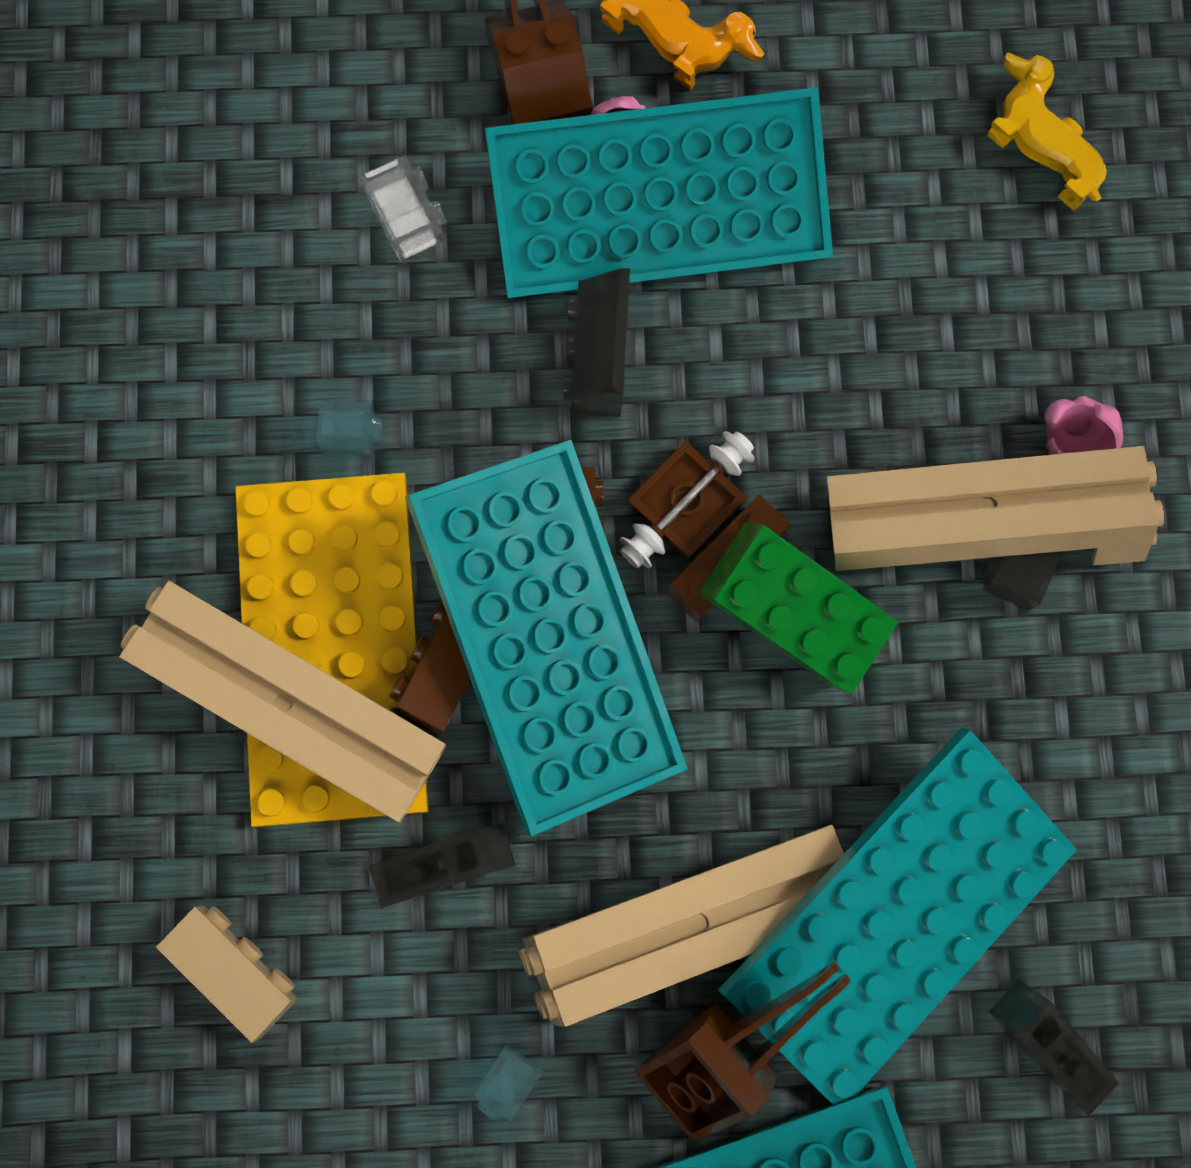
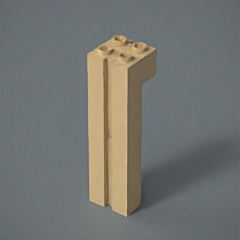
M1144 446L827 476L835 571L1094 548L1092 555L1093 566L1146 561L1151 545H1156L1157 529L1164 524L1161 500L1155 501L1153 493H1150V488L1156 487L1155 464L1153 461L1147 462Z
M168 580L164 588L159 586L154 590L145 606V609L151 613L142 627L134 624L127 631L121 642V647L124 650L119 656L120 658L399 823L403 821L446 749L445 743Z
M833 825L811 831L579 919L565 922L523 938L525 948L520 949L519 954L526 974L528 976L536 975L541 990L534 993V998L542 1019L548 1018L552 1025L566 1027L751 955L843 856L844 853Z

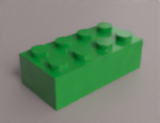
M748 521L744 523L698 593L828 685L849 695H852L899 623L765 525Z

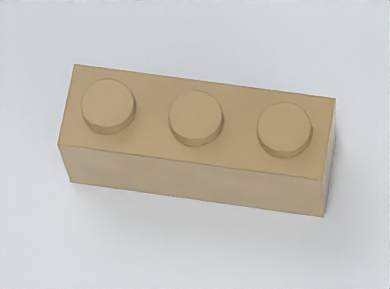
M205 906L194 907L156 948L253 1043L261 1039L298 1000L291 992L295 985L279 969L275 968L271 972L259 960L263 956L260 949L246 937L239 940L228 929L232 924L231 921L214 906L209 910Z

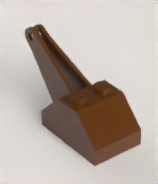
M504 0L506 13L486 17L485 28L511 124L591 115L593 106L583 50L573 15L563 0L545 3L544 0H533L535 6L520 10L517 7V0Z
M835 961L830 962L807 980L738 1021H735L730 1014L721 1010L715 1004L696 1015L652 1052L634 1072L692 1142H695L751 1118L770 1098L777 1075L769 1067L768 1061L824 1005L837 996L850 983L851 979L847 974L837 978L812 998L759 1048L752 1046L745 1037L813 993L831 978L840 966Z

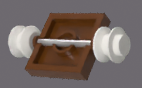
M724 431L722 437L725 443L721 447L713 444L709 446L711 463L685 441L627 500V504L650 525L634 523L633 529L636 535L631 540L624 537L620 538V542L624 546L620 553L630 564L636 568H639L641 565L651 568L652 564L649 557L654 552L661 555L665 553L662 538L666 539L689 561L743 505L747 497L724 476V474L740 476L741 469L739 464L742 461L749 463L754 461V456L751 453L754 447L743 434L737 431L734 434Z

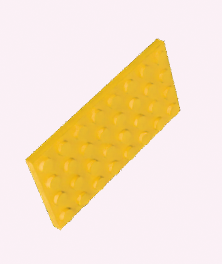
M405 473L235 486L242 624L380 706L390 710L395 700L391 699L389 694L401 674L408 677L415 664L409 657L417 644L409 510L405 499L407 496ZM247 733L251 827L387 816ZM427 781L407 814L429 812Z

